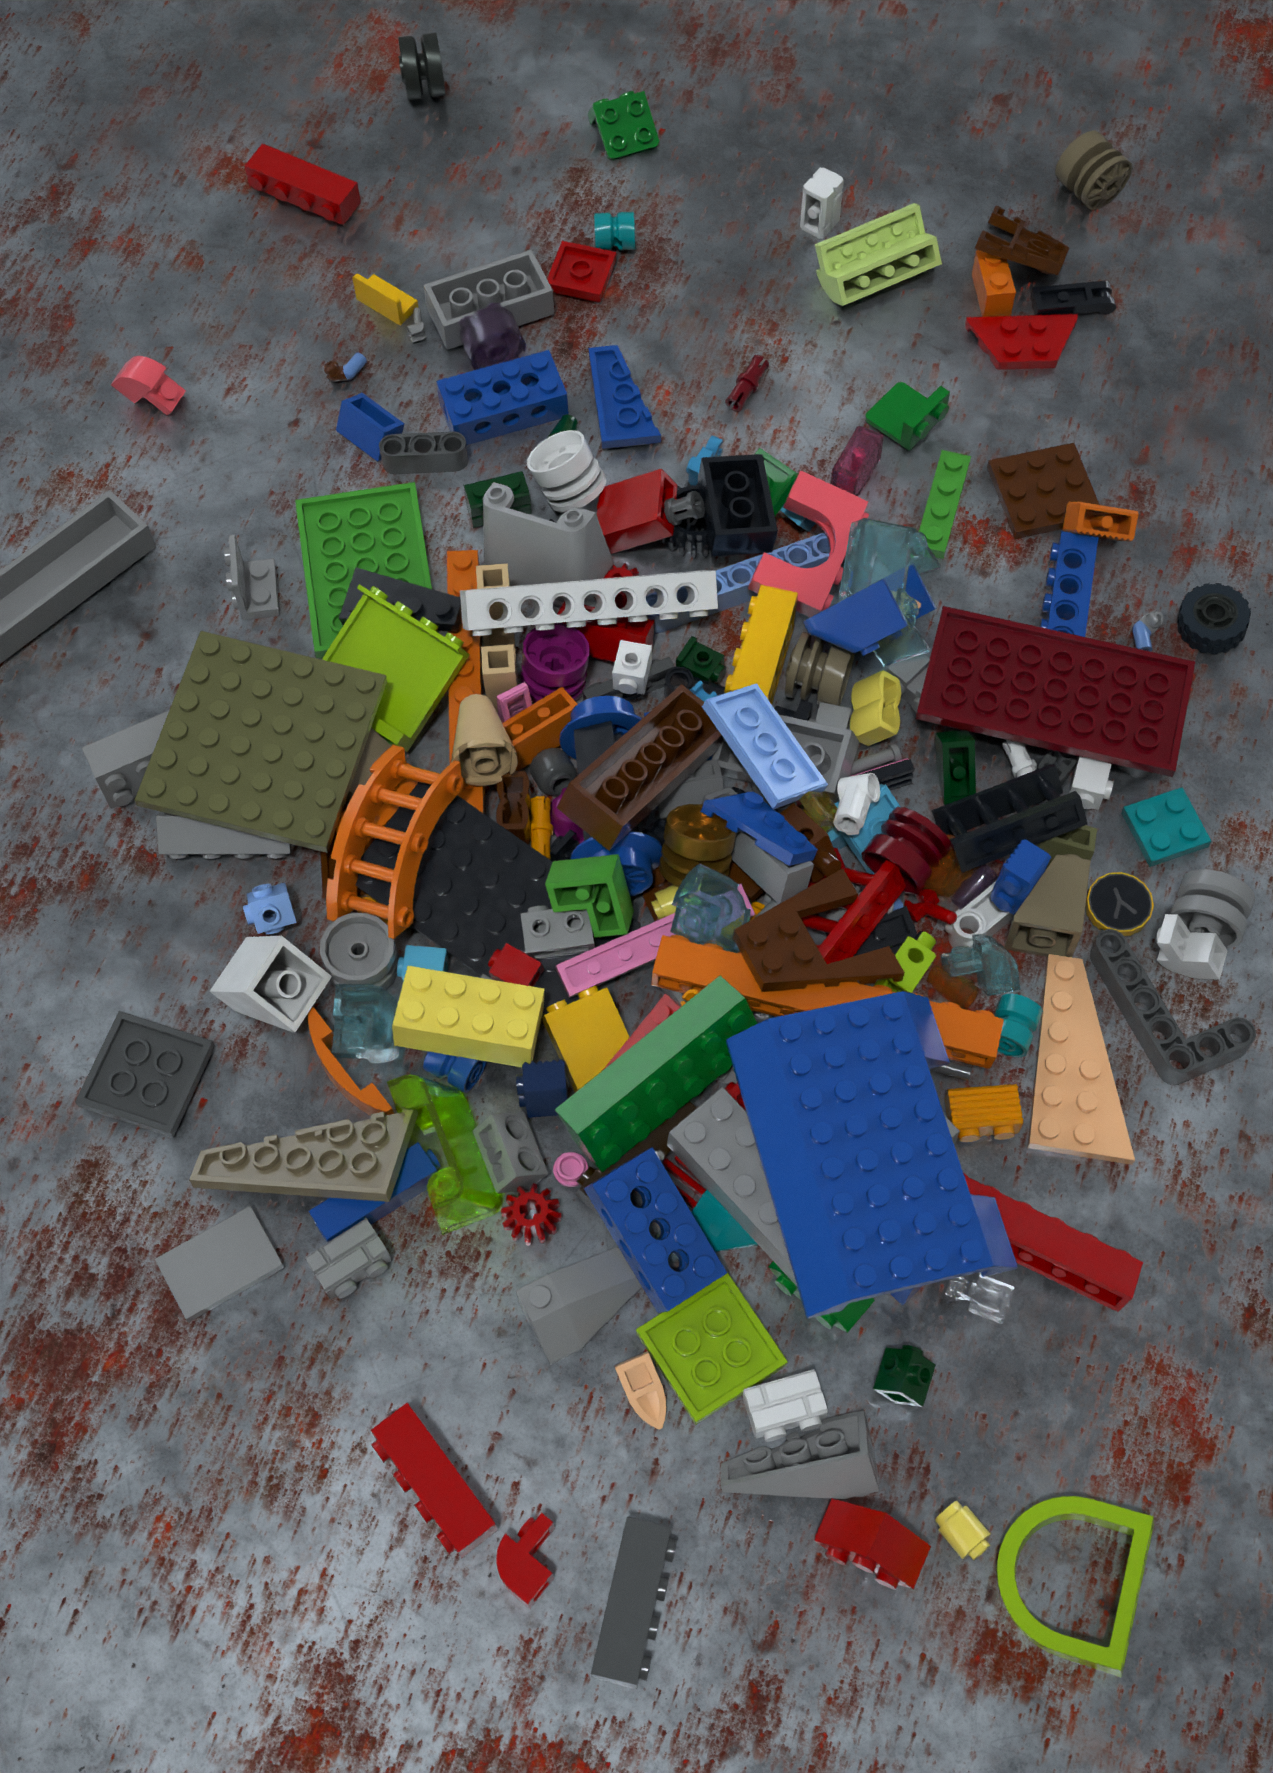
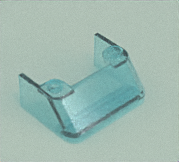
M863 518L852 522L850 526L839 597L840 601L885 579L908 624L905 628L877 641L880 648L873 652L883 666H887L930 652L929 645L915 627L916 616L919 614L917 602L913 597L910 598L905 590L910 565L914 564L919 575H923L940 569L941 564L929 548L925 535L922 532H918L917 529Z

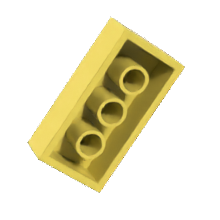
M407 966L392 1024L394 1046L522 1067L525 1061L530 1064L533 1061L544 1010V989Z

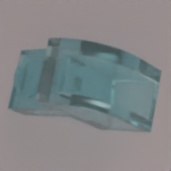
M975 934L972 935L973 948L958 946L952 948L949 953L941 954L942 967L951 977L976 972L978 986L987 996L1021 990L1018 966L1014 957L993 937Z

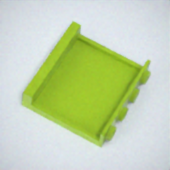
M359 584L357 589L363 593V596L322 660L386 675L387 683L371 728L396 745L404 747V750L408 752L470 654L461 648L464 642L449 632H447L445 637L436 632L438 626L423 616L420 621L416 620L411 616L414 611L397 601L395 605H392L386 601L389 596L378 588L372 586L368 590Z

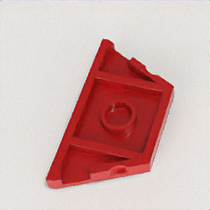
M1078 314L966 317L965 328L968 332L972 331L979 339V347L989 355L990 361L997 370L1056 368L1061 353L1069 341L1072 330L1075 329Z

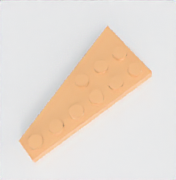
M1049 954L1046 961L1042 1000L1043 1014L1040 1020L1027 1148L1133 1165L1135 1157L1083 959Z

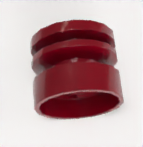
M896 807L889 814V819L881 825L883 834L873 836L863 850L862 859L874 874L886 860L895 863L899 867L906 884V888L902 892L916 895L922 891L931 878L932 870L930 867L935 868L941 864L942 857L946 856L951 850V843L947 835L925 816L906 807Z

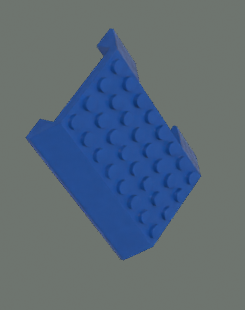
M901 991L769 1018L726 1040L807 1319L842 1311L848 1303L978 1272L981 1273L982 1277L1018 1268L995 1197L971 1195L929 1070L948 1065L950 1062L928 997Z

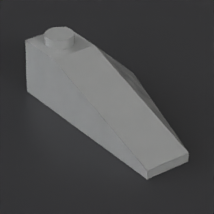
M861 1410L824 1419L821 1421L822 1425L817 1430L799 1437L797 1432L785 1436L786 1442L773 1449L761 1446L721 1463L722 1492L828 1499L864 1497L870 1493L879 1492L877 1465L865 1411Z

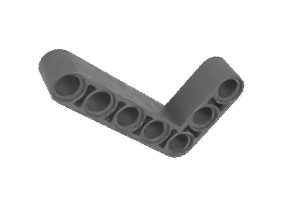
M1106 929L1098 934L1090 951V959L1163 1082L1169 1085L1185 1083L1239 1059L1246 1054L1256 1038V1029L1249 1020L1239 1017L1233 1018L1186 1039L1122 933L1114 929ZM1102 946L1112 948L1115 953L1105 952ZM1125 974L1129 976V978L1132 981H1123L1122 979H1120L1118 975ZM1135 1003H1143L1149 1010H1141ZM1152 1032H1161L1166 1037V1039H1158L1153 1035ZM1230 1034L1240 1036L1243 1043L1234 1041ZM1200 1047L1210 1049L1214 1056L1205 1055L1200 1050ZM1170 1060L1180 1062L1184 1069L1174 1068L1170 1064Z

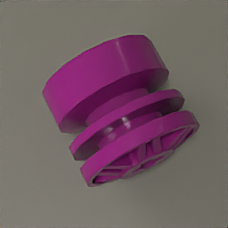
M554 623L555 629L536 630L534 628L527 634L523 642L520 680L521 683L525 682L528 685L531 701L534 703L560 687H563L575 701L582 696V690H585L589 643L584 634L575 627L567 628V624Z

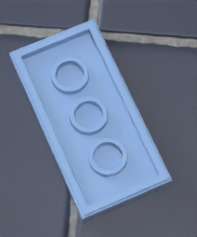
M757 683L705 700L702 708L773 810L825 790L828 785Z

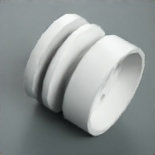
M568 430L548 437L532 450L527 459L528 469L535 481L541 486L543 495L547 498V502L554 511L566 512L572 508H581L593 501L605 487L606 475L600 468L599 462L593 457L592 450L584 435L579 431Z

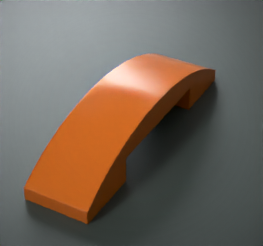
M312 1007L308 1012V1025L312 1042L326 1074L335 1087L353 1105L370 1116L379 1112H384L385 1115L394 1114L392 1107L373 1083L360 1090L330 1051L331 1048L337 1045L333 1031L316 1009Z

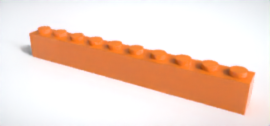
M478 550L447 551V594L460 597V590L477 589L476 566H480ZM462 621L458 632L448 631L464 642L461 648L470 654L449 686L450 764L460 703L464 698L472 694L483 695L482 636H473L472 630H464ZM463 778L462 792L458 796L486 815L485 786L469 785L465 783Z
M662 935L651 978L652 986L685 993L690 989H696L700 992L718 976H721L745 997L751 1010L777 1017L896 993L884 985L868 986L859 984L858 981L840 982L839 986L825 987L824 983L807 984V987L803 989L761 991L741 952L725 951L721 946L713 943H706L704 945L693 943L680 935H671L670 937ZM929 1001L948 1059L990 1069L997 1057L1004 1019L995 1017L992 1012L986 1010H976L974 1012L961 1009L958 1004L953 1002L937 1003Z

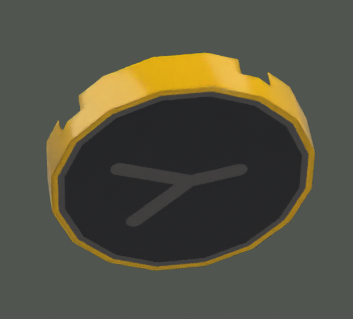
M1117 872L1108 873L1096 879L1089 888L1085 907L1087 916L1099 930L1101 928L1103 930L1114 929L1121 932L1123 936H1131L1145 927L1151 918L1154 904L1152 894L1145 883L1133 875Z

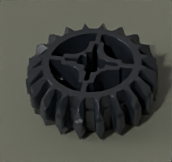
M687 481L684 488L678 486L677 499L686 497L692 491H697L700 494L698 482L696 485H691ZM704 516L699 519L692 517L682 520L681 524L674 526L673 536L661 539L663 543H669L671 551L679 548L681 557L686 552H690L693 559L697 553H702L706 558L710 551Z

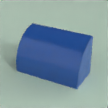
M364 393L343 400L341 402L336 431L377 462L381 461L380 441L387 435L402 434L404 423Z

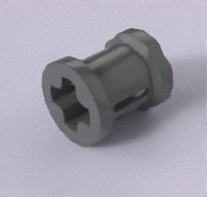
M697 491L689 492L686 497L676 500L669 498L664 502L666 518L673 526L681 524L682 520L688 518H702L705 514L703 499Z

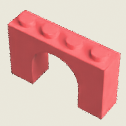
M800 470L783 508L815 522L824 530L830 545L828 560L813 568H800L764 552L747 589L758 594L760 586L765 585L797 592L796 611L808 617H812L829 608L834 597L829 592L832 585L838 586L846 568L842 567L841 564L844 557L850 558L855 549L857 541L853 539L856 530L862 531L869 514L864 511L869 501Z

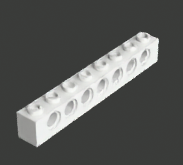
M716 570L460 590L463 629L472 630L473 636L491 635L492 628H504V633L523 632V626L535 625L536 630L555 629L554 623L566 622L567 628L586 626V620L597 619L598 625L616 624L618 617H628L629 622L648 621L647 615L659 614V619L678 618V612L689 611V617L708 616V610L718 609ZM684 586L688 592V597L681 604L677 600V591L680 587ZM651 589H654L658 596L657 602L653 606H649L646 602V595ZM623 591L627 596V603L625 607L619 609L615 604V597L619 592ZM592 594L595 596L597 603L594 610L588 612L584 607V600L586 596ZM561 596L565 600L566 607L561 614L557 615L552 605L554 600ZM527 599H530L535 607L533 614L529 617H525L521 612V605ZM494 602H499L503 607V614L497 620H493L489 614V608Z

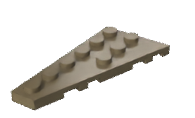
M415 1105L403 1107V1112L385 1115L384 1112L371 1114V1119L352 1123L349 1119L295 1130V1135L278 1138L276 1134L264 1137V1142L246 1146L239 1142L201 1150L189 1181L194 1188L390 1202L418 1111Z

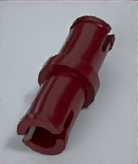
M754 355L745 372L740 373L737 377L736 386L725 400L728 407L732 402H735L731 410L740 412L749 396L757 391L759 380L770 366L767 359L762 365H759L764 358L763 356Z

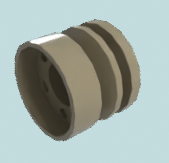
M1093 130L1082 134L1066 148L1057 162L1055 175L1068 190L1074 192L1075 197L1081 200L1088 209L1095 210L1107 205L1122 191L1131 176L1133 168L1132 163L1115 148L1113 149L1112 144L1100 132Z
M803 631L797 644L792 649L787 664L785 696L794 698L799 685H801L800 700L806 701L812 689L818 690L817 705L820 702L840 706L849 681L855 653L832 644L828 653L823 652L824 640L818 637L811 649L812 636Z

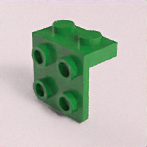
M629 91L613 100L608 98L598 100L593 103L587 114L590 125L597 124L607 158L610 160L653 149L659 144V137L645 91L637 93Z
M898 382L866 413L865 421L910 451L947 415L950 408L948 405L950 391L940 386L933 394L926 398L907 384Z

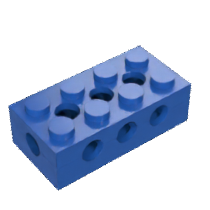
M549 350L436 381L439 404L450 432L462 434L465 437L466 445L559 420L563 415L569 414L567 392Z
M653 1147L641 1152L583 1188L657 1313L668 1312L727 1274L726 1269ZM632 1190L637 1191L642 1197L640 1208L635 1207L631 1202L630 1195ZM652 1221L656 1222L661 1230L658 1240L653 1238L649 1231ZM671 1252L679 1259V1267L676 1271L671 1269L668 1263V1257Z

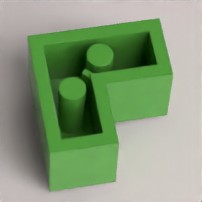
M619 854L552 862L545 885L553 912L587 909L594 937L628 934L634 909Z

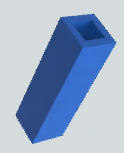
M419 1142L406 1150L390 1202L328 1198L309 1210V1213L328 1243L365 1218L372 1225L438 1183L440 1179L437 1169L441 1165L431 1149L425 1152Z

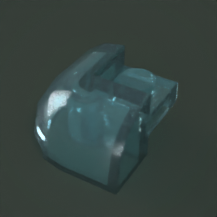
M698 864L689 871L675 894L672 905L677 908L670 932L686 937L693 943L701 945L713 943L721 946L725 951L738 953L740 950L733 939L734 929L750 921L751 909H746L744 898L737 889L739 884L715 870Z
M336 984L333 1006L335 1025L332 1054L335 1058L368 1059L371 1064L392 1061L399 1056V1046H394L392 1030L398 1005L394 996L379 986Z

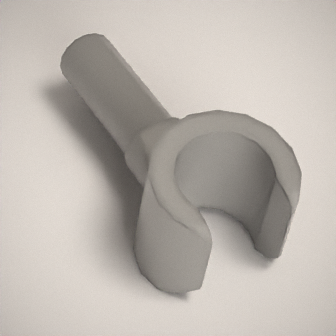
M418 307L413 309L414 324L407 326L412 343L426 339L423 321H421V311Z

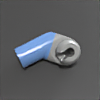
M1159 611L1146 613L1133 625L1132 632L1137 649L1152 652L1153 648L1150 637L1164 622V617Z

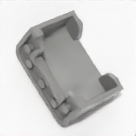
M493 482L483 497L484 565L508 563L511 586L604 578L614 562L596 512L582 508H572L566 511L557 522L549 521L510 509L514 502L513 491L506 485ZM589 594L588 596H586L584 602H585L592 594ZM561 596L555 599L561 602L565 601Z

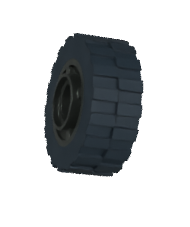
M1206 583L1203 586H1197L1191 592H1188L1184 600H1182L1177 618L1178 633L1182 635V640L1187 642L1189 647L1200 650L1202 653L1218 654L1220 652H1229L1230 649H1235L1239 646L1240 641H1243L1251 619V608L1248 607L1247 599H1244L1242 597L1243 594L1235 591L1233 587L1224 586L1221 583Z

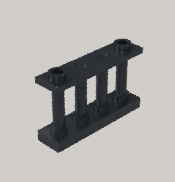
M1054 763L931 810L935 824L948 838L954 836V838L949 840L961 873L1012 854L1021 840L1026 839L1036 845L1088 825L1080 795L1076 791L1063 796L1060 795L1063 794V790ZM1045 800L1048 801V802L1042 803V804H1040V805H1037V806H1035V807L1029 808V806H1032V805H1034V804L1040 803V802H1042V801H1045ZM1016 812L1014 815L998 820V818ZM985 824L983 827L967 832L969 829Z

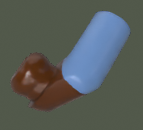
M357 352L346 365L339 366L336 361H329L324 365L323 370L330 381L351 380L366 365L367 360L361 353Z

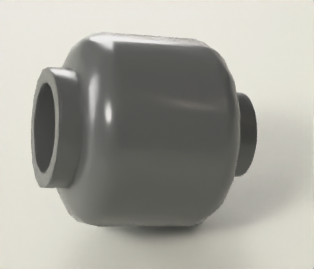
M548 748L539 752L530 764V774L541 792L546 795H560L562 789L567 788L568 784L577 777L576 768L568 755L560 748Z

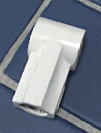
M874 773L839 779L837 792L840 802L833 821L837 831H842L848 836L859 834L860 829L864 826L870 803L878 802L880 799V784Z

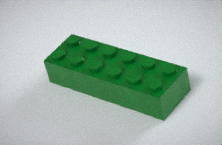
M718 976L555 1109L579 1149L601 1172L618 1162L637 1143L646 1139L653 1130L665 1120L671 1118L682 1106L693 1097L699 1095L704 1088L730 1069L733 1064L726 1040L758 1024L745 997L723 977Z

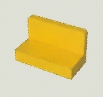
M358 273L352 277L356 300L400 326L413 314V309L418 307V301L375 274L369 279L364 278Z

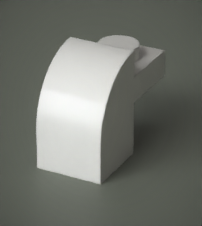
M1165 914L1162 927L1157 931V944L1160 947L1157 961L1166 969L1191 978L1220 980L1228 950L1216 933L1190 932L1179 915Z

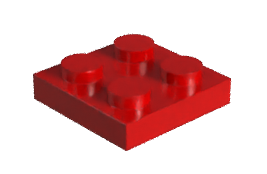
M561 241L547 277L553 292L601 303L617 260L616 252Z

